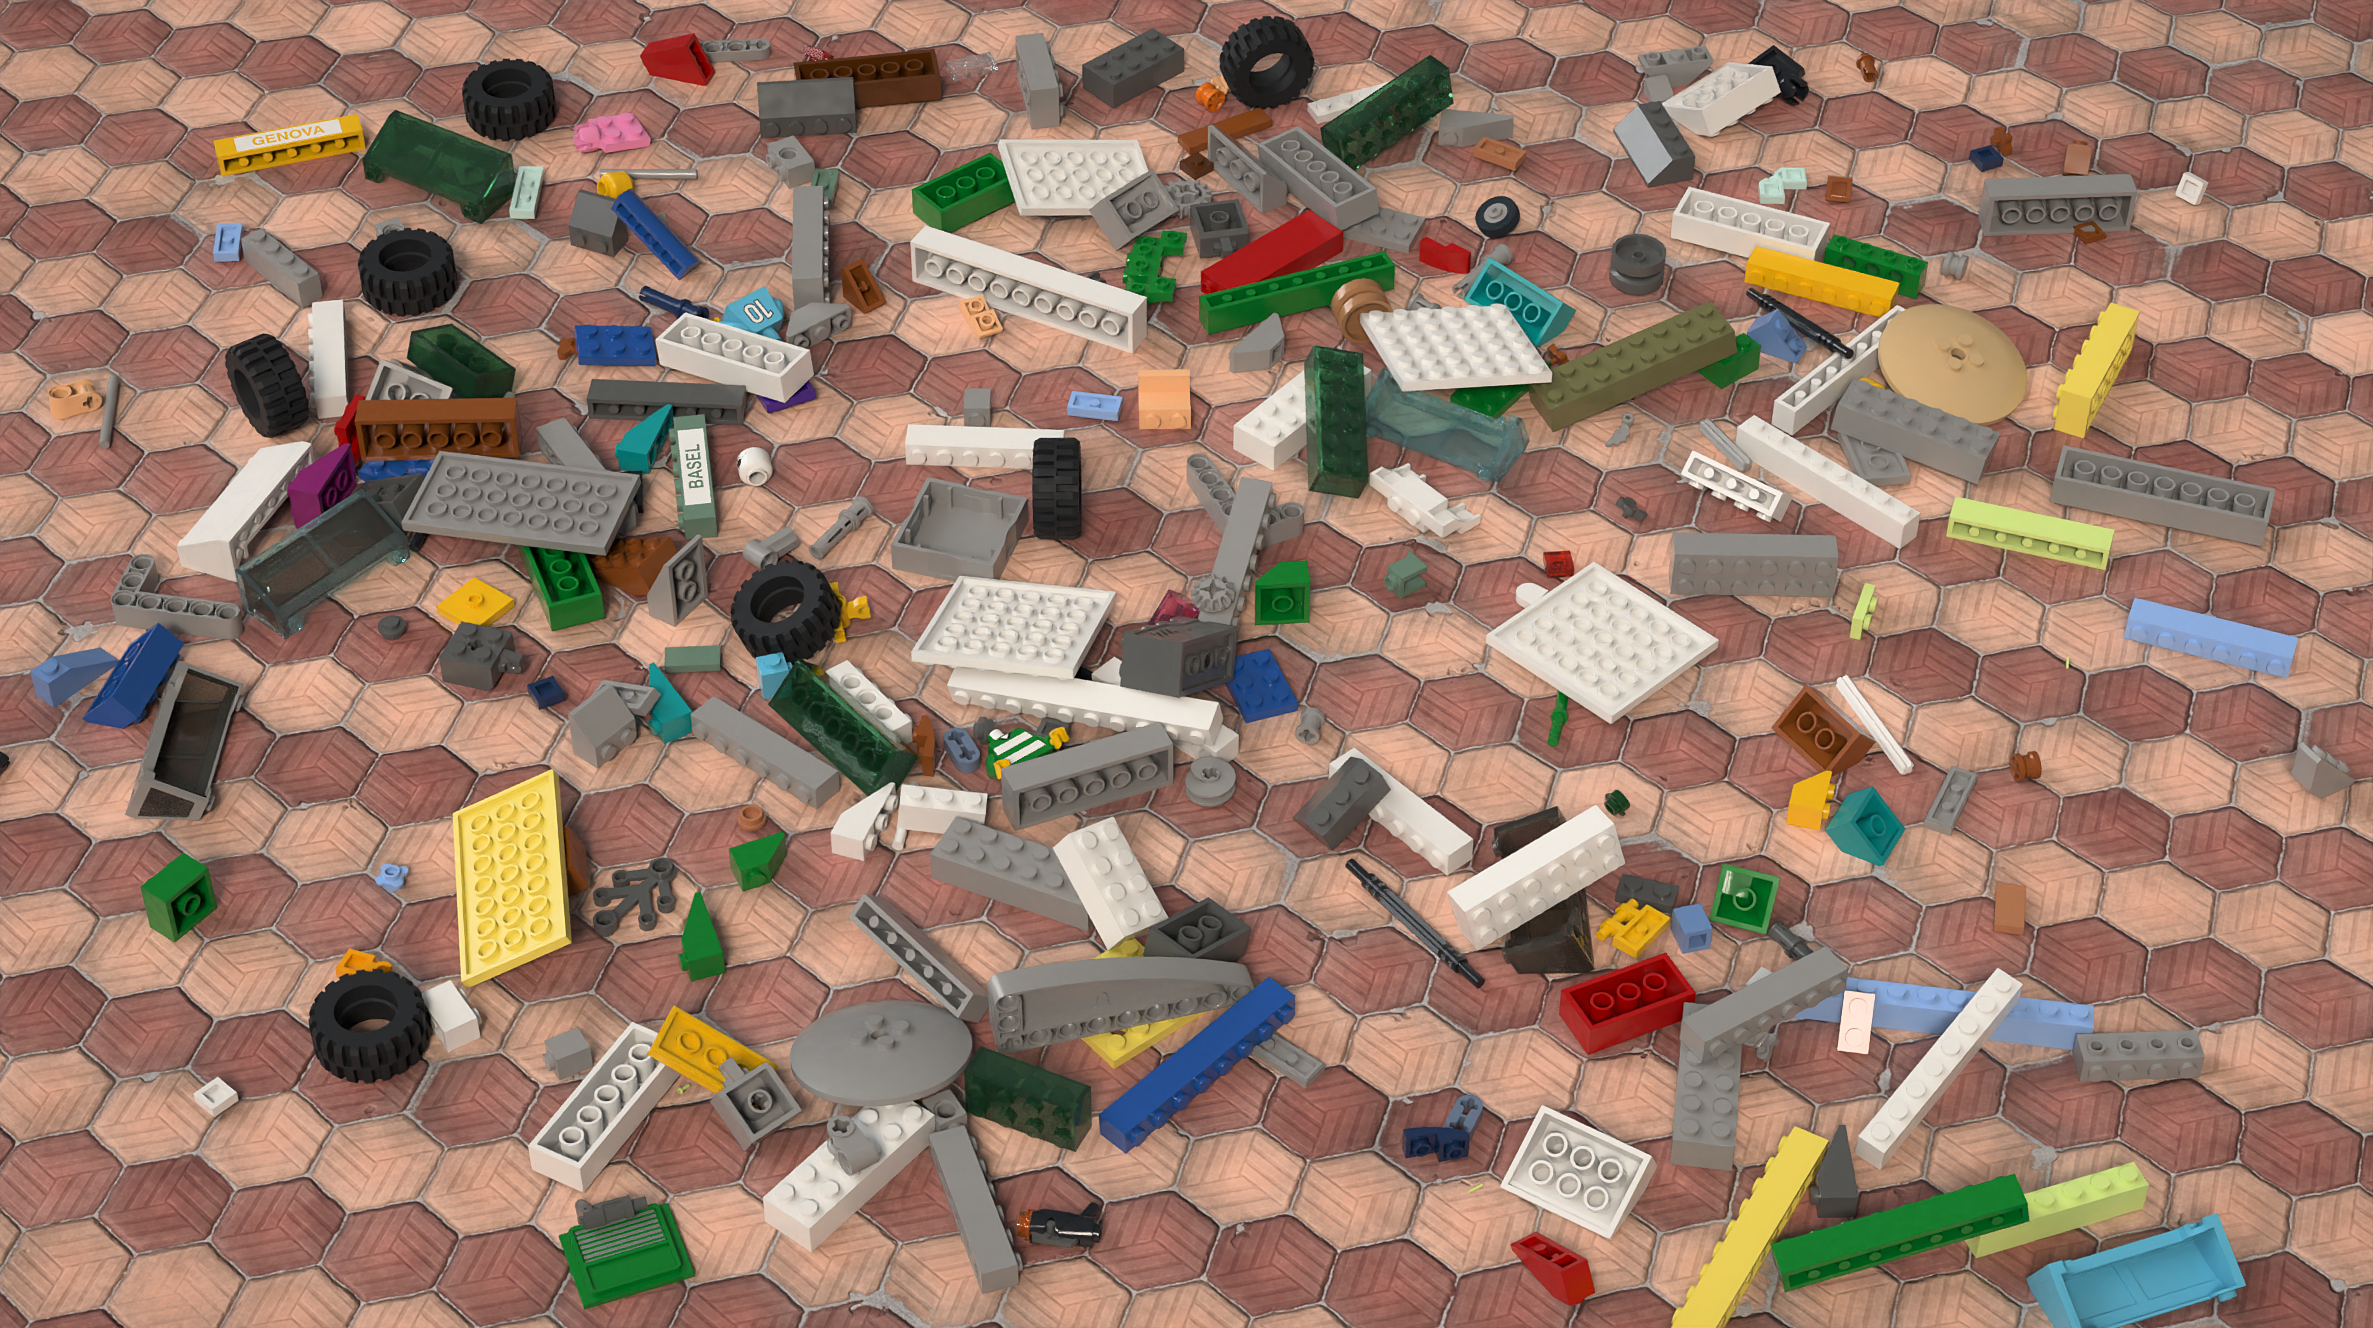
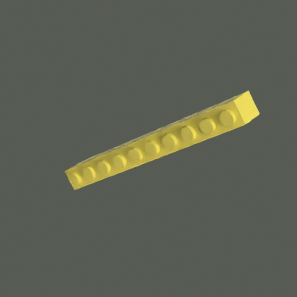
M1794 1126L1789 1136L1784 1135L1777 1149V1156L1769 1158L1765 1167L1764 1177L1756 1179L1752 1188L1753 1195L1750 1199L1745 1198L1742 1202L1739 1218L1737 1221L1731 1220L1726 1230V1239L1724 1242L1719 1241L1713 1251L1712 1262L1704 1264L1699 1275V1283L1697 1286L1692 1285L1686 1295L1685 1306L1683 1308L1678 1307L1675 1311L1671 1328L1726 1327L1771 1252V1244L1777 1242L1815 1179L1827 1153L1829 1140Z

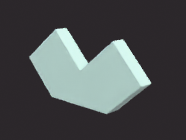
M1782 167L1775 171L1774 175L1770 178L1761 180L1758 184L1760 204H1784V189H1806L1807 178L1805 168Z

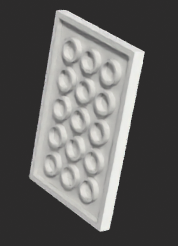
M1000 139L998 144L1020 216L1092 215L1089 209L1099 201L1148 172L1138 140Z

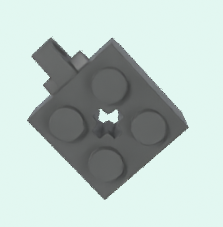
M1239 199L1190 205V230L1200 258L1220 256L1223 259L1249 244L1248 225Z
M462 621L439 657L443 682L489 691L495 686L502 672L521 674L525 668L524 655L515 652L512 632Z

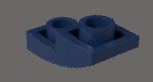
M1444 1127L1403 1129L1402 1150L1405 1159L1435 1153L1438 1162L1457 1160L1468 1157L1470 1136L1466 1131Z

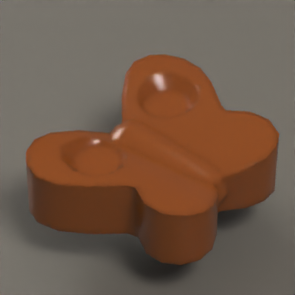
M2003 126L1995 128V134L1990 138L1991 144L1998 146L2003 156L2011 155L2012 135L2010 133L2005 134Z
M575 337L560 339V347L557 350L560 360L567 359L571 354L577 355Z
M1554 343L1547 348L1551 365L1557 363L1560 366L1569 362L1567 355L1563 351H1558Z

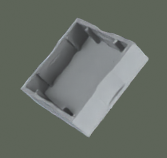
M927 477L915 499L912 512L903 521L891 544L892 569L956 582L959 576L999 580L1029 522L1028 498L992 490L974 489L963 484Z

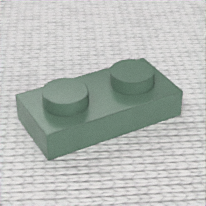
M815 169L811 186H823V195H828L829 207H832L840 178L839 170Z

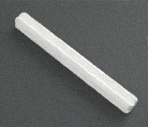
M1847 675L1839 677L1836 687L1901 775L1911 773L1914 763L1852 679Z

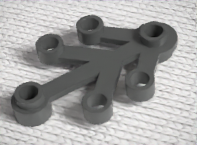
M660 857L652 860L647 869L615 871L612 874L614 888H597L593 892L594 904L598 907L608 906L613 899H625L612 911L602 910L594 915L593 924L596 933L602 937L613 935L618 926L617 922L638 902L640 907V915L638 916L639 928L643 931L655 929L657 925L656 916L652 913L649 892L657 884L660 894L657 898L659 912L667 914L674 911L675 901L670 893L669 882L676 877V867L671 860ZM644 880L639 885L629 886L631 881Z

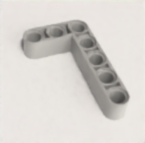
M1193 454L1187 458V484L1224 535L1236 494L1209 457L1204 454ZM1288 502L1270 509L1271 520L1269 529H1264L1263 531L1265 535L1263 548L1298 537L1303 533L1304 508L1301 504Z
M139 554L130 560L110 599L116 623L125 627L151 629L157 623H160L172 633L226 640L236 639L244 631L240 609L236 604L153 593L158 585L159 578L154 557L149 554Z

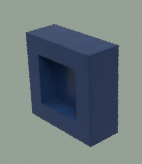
M1992 145L1971 150L1969 159L1981 172L2001 167L2004 160Z
M554 676L527 685L528 693L539 710L565 701L564 692Z

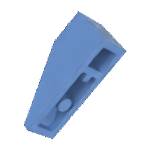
M102 648L53 656L30 671L36 696L55 708L115 667L118 659Z

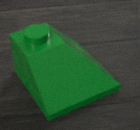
M1723 864L1709 920L1767 935L1780 877L1730 864Z

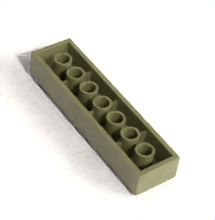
M1709 301L1551 369L1553 373L1552 382L1528 384L1530 402L1552 432L1558 431L1736 354L1735 330L1714 304Z

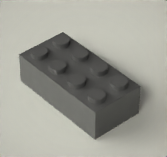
M1152 28L1083 64V89L1114 109L1183 73L1184 48Z

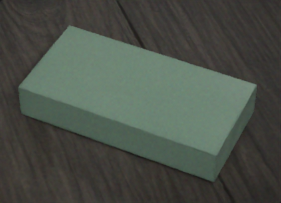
M720 645L665 647V673L721 671Z

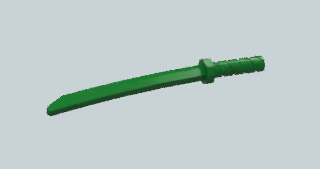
M1557 690L1555 709L1550 715L1552 725L1547 742L1552 747L1558 745L1562 727L1569 718L1566 711L1568 696Z

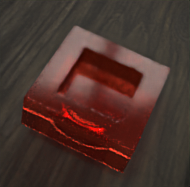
M808 45L803 47L802 54L809 57L808 61L834 59L833 55Z
M1570 550L1543 552V563L1547 578L1572 577L1574 575L1575 568Z

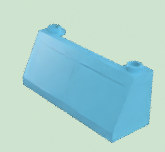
M2218 1213L2201 1218L2202 1221L2199 1223L2186 1224L2176 1230L2073 1261L2070 1259L2064 1262L2060 1260L2047 1264L2026 1278L2030 1291L2054 1328H2120L2211 1299L2218 1298L2219 1303L2231 1300L2238 1296L2236 1291L2245 1287L2246 1283Z

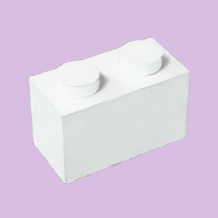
M451 980L421 993L425 1003L428 1025L447 1052L481 1038L479 1025L482 1024L478 1011L476 1008L471 1009L469 1007L464 991L462 989L457 990Z

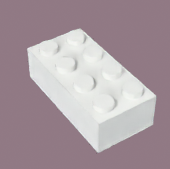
M1114 817L1069 833L1053 847L1107 950H1111L1125 941L1147 935L1149 928L1168 919Z

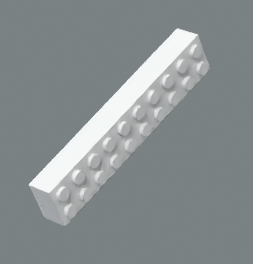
M926 225L910 242L913 282L965 299L983 294L989 307L1132 354L1147 337V297Z

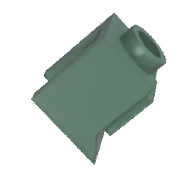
M1409 550L1406 558L1387 566V576L1383 579L1384 584L1389 591H1392L1402 599L1426 587V582L1419 574L1427 571V566Z

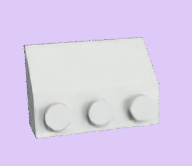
M902 784L897 829L902 828L905 830L944 834L956 816L984 825L987 793Z

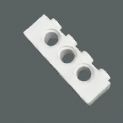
M848 660L820 674L821 694L885 756L913 741V722L909 715L903 714L891 698L883 695L875 683H871L864 676L863 672L859 668H855Z

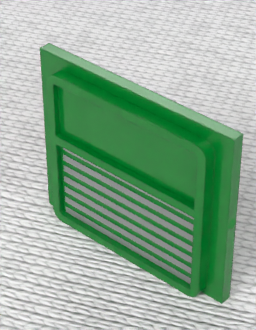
M656 1203L649 1204L647 1209L634 1212L635 1217L618 1219L607 1222L606 1225L587 1230L581 1225L571 1227L568 1233L558 1235L570 1269L569 1272L573 1277L584 1310L695 1277L682 1242L683 1239L680 1237L668 1203L660 1206Z

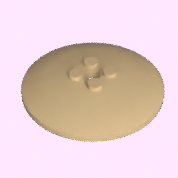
M1919 305L1906 309L1893 317L1881 334L1878 344L1879 365L1889 386L1900 396L1915 399L1919 403L1932 408H1939L1943 412L1956 417H1963L1980 426H1988L2009 417L2017 409L2025 395L2027 372L2020 352L2004 332L1993 323L1973 312L1949 305ZM1952 355H1957L1958 357L1961 358V360L1958 359L1957 357H1953Z

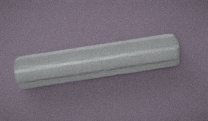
M1708 418L1700 421L1699 430L1741 472L1751 469L1752 460L1715 423Z

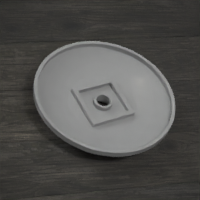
M877 1000L837 1009L809 1024L797 1036L792 1045L790 1063L792 1073L797 1082L815 1096L851 1106H887L926 1097L951 1084L969 1065L973 1044L970 1031L965 1023L943 1008L910 1000Z

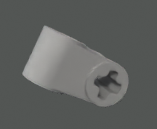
M838 1115L828 1121L827 1132L830 1137L827 1140V1149L848 1176H852L878 1162L879 1158L875 1146L850 1117Z

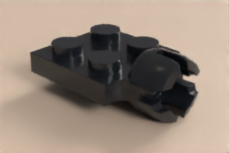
M1771 46L1748 63L1773 67L1781 90L1773 98L1780 97L1788 104L1794 106L1799 104L1793 98L1794 96L1801 101H1804L1809 93L1808 82L1801 78L1805 75L1804 68L1776 46Z

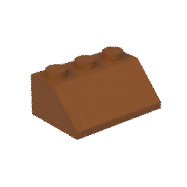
M1808 685L1803 687L1772 726V729L1820 773L1826 770L1832 771V776L1858 764L1876 742L1828 697Z

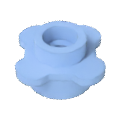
M391 864L381 866V873L375 878L376 884L382 886L386 891L401 889L405 884L404 876L409 873L408 868Z

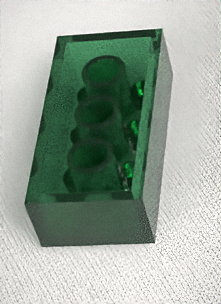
M452 323L411 331L407 359L415 364L417 368L432 376L434 380L454 388L453 393L462 399L503 398L506 392H512L516 368Z
M982 1046L964 1071L966 1112L976 1117L985 1118L1005 1128H1012L1032 1138L1047 1141L1059 1148H1065L1073 1152L1077 1151L1092 1127L1091 1086Z

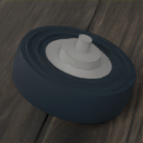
M1496 196L1488 199L1478 208L1475 220L1479 230L1485 236L1498 238L1514 230L1519 223L1520 212L1516 203L1511 198Z

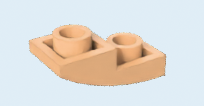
M983 294L959 301L958 307L979 339L1003 332L994 309H989Z

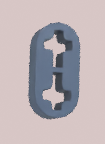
M962 728L947 730L943 737L944 749L955 767L963 773H972L978 770L981 764L980 752L968 732Z
M1475 1095L1459 1097L1445 1122L1444 1128L1458 1129L1459 1126H1462L1463 1131L1469 1133L1470 1142L1482 1119L1483 1103L1481 1099ZM1469 1108H1472L1469 1111L1468 1115H1464V1111H1467Z

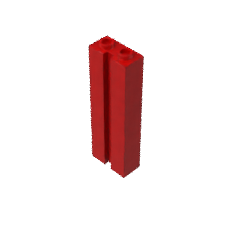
M1307 210L1202 270L1201 292L1206 295L1313 269L1343 251V231L1311 210Z

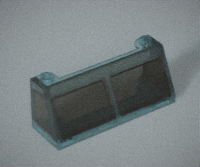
M360 489L235 569L242 607L245 612L282 638L287 639L303 627L304 612L386 559L387 563L391 566H397L410 558L407 537L373 498L367 492Z

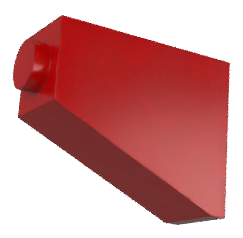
M695 33L648 43L640 55L643 65L651 76L705 86L715 74V70Z

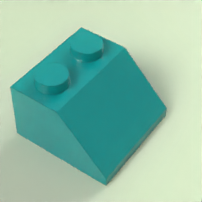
M1872 786L1848 794L1825 831L1841 852L1881 866L1884 865L1904 833L1905 827Z

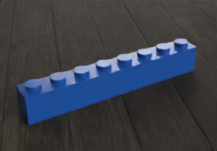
M1270 977L1265 979L1099 1114L1100 1134L1125 1154L1135 1146H1140L1148 1135L1156 1129L1162 1128L1176 1112L1184 1110L1193 1098L1198 1094L1206 1092L1215 1080L1220 1076H1225L1232 1066L1241 1059L1247 1058L1256 1045L1269 1040L1277 1029L1291 1022L1295 1016V995Z

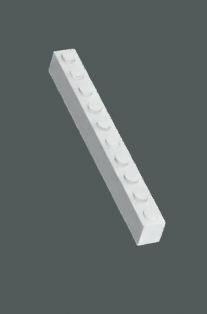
M960 667L953 669L947 684L952 700L961 705L972 704L986 709L1007 710L1013 714L1024 713L1038 718H1054L1066 723L1077 722L1090 727L1111 728L1118 732L1130 731L1161 722L1171 741L1182 740L1195 745L1205 744L1214 746L1224 719L1219 702L1184 696L1177 698L1077 678L1059 680L1056 677L1050 676L1032 677L1029 674L1022 673L1005 674L1002 671H978L975 668Z

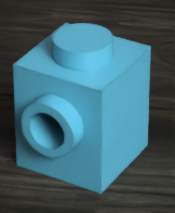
M783 652L756 657L757 678L764 700L790 695V679L794 678V672L791 662L786 663Z

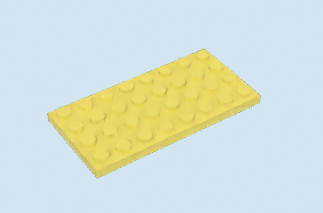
M551 769L454 812L453 831L461 982L468 989L572 943L559 775L554 769Z

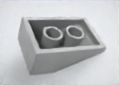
M1153 169L1106 196L1089 209L1116 251L1180 210Z
M381 359L365 400L450 399L454 388L391 361Z
M699 534L664 564L647 594L649 615L673 627H676L708 597L703 540Z

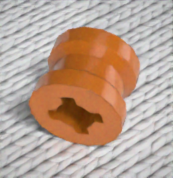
M1206 82L1196 91L1195 100L1200 105H1204L1208 111L1215 112L1224 104L1225 94L1221 90L1216 89L1212 83Z

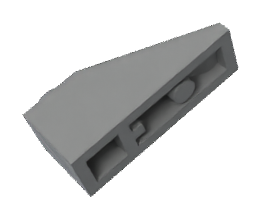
M1442 109L1438 145L1466 147L1477 145L1484 136L1494 140L1512 138L1514 115Z

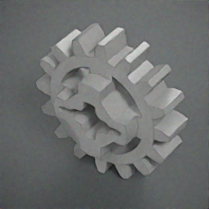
M1178 178L1177 182L1170 180L1169 186L1164 185L1180 209L1171 217L1177 215L1180 219H1183L1184 216L1190 218V205L1211 202V189H1207V184L1200 185V180L1191 181L1190 178H1187L1186 181H1182L1181 178Z

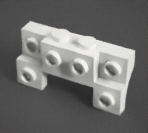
M1409 463L1394 469H1387L1381 466L1370 473V486L1388 498L1387 507L1423 533L1430 529L1441 538L1454 531L1462 535L1481 523V515L1476 514L1474 516L1467 511L1463 502L1454 507L1447 508L1448 499L1426 484V475L1422 474L1419 476L1410 469L1411 465Z

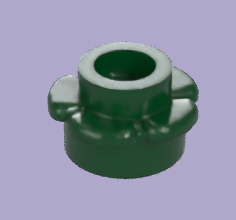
M1614 790L1612 793L1605 795L1606 801L1604 806L1613 816L1617 814L1624 816L1626 814L1625 811L1630 808L1627 798L1619 790Z

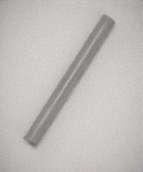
M600 169V178L605 173L624 171L632 179H697V170Z
M110 375L108 380L99 447L102 449H107L110 446L119 377L117 375Z

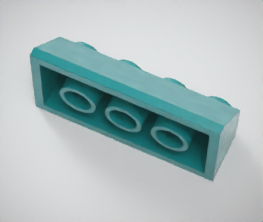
M1489 257L1464 298V301L1479 307L1492 304L1506 305L1531 343L1537 347L1544 345L1564 332L1576 312L1571 306Z

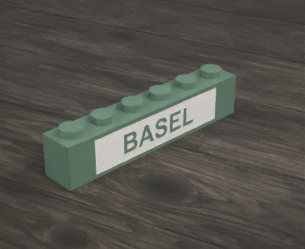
M705 414L673 417L674 428H669L671 444L676 443V445H671L672 461L678 460L677 462H672L674 478L679 477V479H674L676 495L681 494V496H676L677 512H683L678 514L679 530L685 529L686 540L693 539L697 534L701 535L702 538L718 537Z

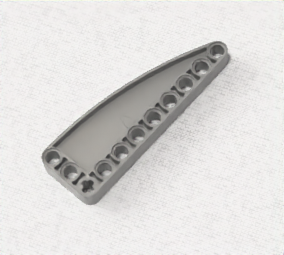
M1116 957L1052 963L1005 971L992 976L988 981L989 1023L998 1051L1009 1054L1230 1007L1251 992L1255 986L1245 965L1217 960L1182 957Z

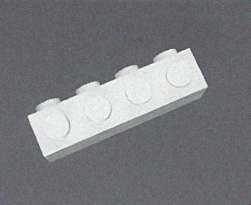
M1693 450L1681 475L1690 479L1688 484L1702 491L1706 486L1713 490L1711 495L1723 501L1729 497L1735 500L1734 506L1748 512L1749 508L1757 510L1756 516L1768 522H1771L1772 518L1781 522L1792 500L1790 496Z

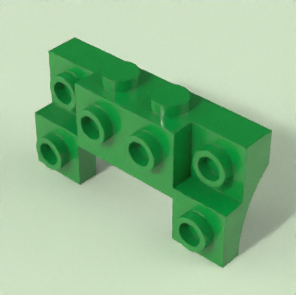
M1162 231L1161 238L1138 236L1132 253L1127 254L1126 267L1128 269L1124 268L1123 283L1126 284L1125 290L1147 297V305L1163 301L1173 302L1176 279L1161 277L1164 257L1184 255L1187 233Z

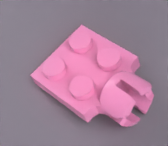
M621 113L620 115L608 117L600 116L588 119V123L578 124L574 127V131H579L573 136L574 144L578 152L581 153L592 152L598 149L609 153L650 146V136L633 113Z

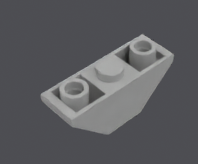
M1706 46L1638 55V60L1645 73L1650 77L1666 74L1671 88L1688 86L1713 63V58Z
M811 302L793 311L786 332V343L808 349L852 327L851 307L848 304Z
M1273 313L1266 320H1263L1253 332L1248 333L1244 340L1231 349L1229 353L1230 372L1270 370L1284 357L1285 337L1277 313Z
M2302 742L2298 746L2291 775L2312 794L2323 799L2352 785L2356 781L2348 774L2351 770L2350 767L2340 759H2336L2329 752L2323 751L2316 744L2310 747Z

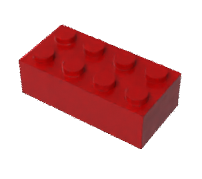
M1663 953L1561 990L1559 1015L1587 1055L1682 1021L1684 1002L1695 1003L1696 992L1668 954Z

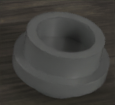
M390 615L381 619L378 623V631L386 640L401 638L406 628L405 621L399 616Z
M979 717L978 722L974 723L973 735L981 745L987 744L989 734L995 730L994 721L986 717Z

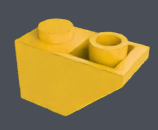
M1826 770L1793 785L1786 824L1820 831L1822 820H1828L1831 803H1827V800L1833 801L1836 784L1831 783L1832 771Z

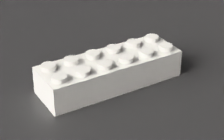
M1688 187L1673 213L1670 238L1746 258L1750 257L1755 246L1819 262L1827 246L1830 223Z
M684 313L655 340L660 365L725 385H746L747 392L783 403L793 396L814 375L811 354L808 349L688 313Z
M1330 349L1234 425L1233 449L1273 471L1276 470L1371 393V369Z
M1594 805L1448 891L1447 893L1461 933L1478 951L1624 865L1625 860L1615 825L1597 805Z
M634 1022L627 1027L528 1145L533 1171L583 1193L681 1075L679 1072L647 1055L658 1034L657 1032Z
M914 1101L887 1106L863 1107L851 1119L875 1146L879 1158L878 1162L852 1176H848L838 1161L828 1151L827 1141H825L763 1197L765 1222L812 1253L929 1146V1134L936 1132L935 1115Z

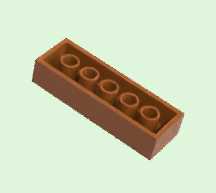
M517 398L358 400L355 425L362 461L435 460L439 451L495 458H520L522 430Z

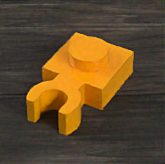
M350 948L335 969L336 975L339 978L347 973L349 976L356 974L357 970L365 969V972H372L373 969H382L383 973L393 972L391 963L386 961L377 962L375 955Z

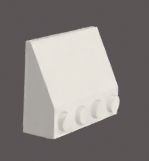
M1728 62L1663 102L1662 105L1671 118L1693 133L1714 137L1724 127L1736 124L1740 117L1755 112L1756 107L1771 102L1773 97L1779 94L1781 90L1772 66Z
M1542 1105L1500 1188L1611 1241L1645 1192L1658 1165L1651 1155Z

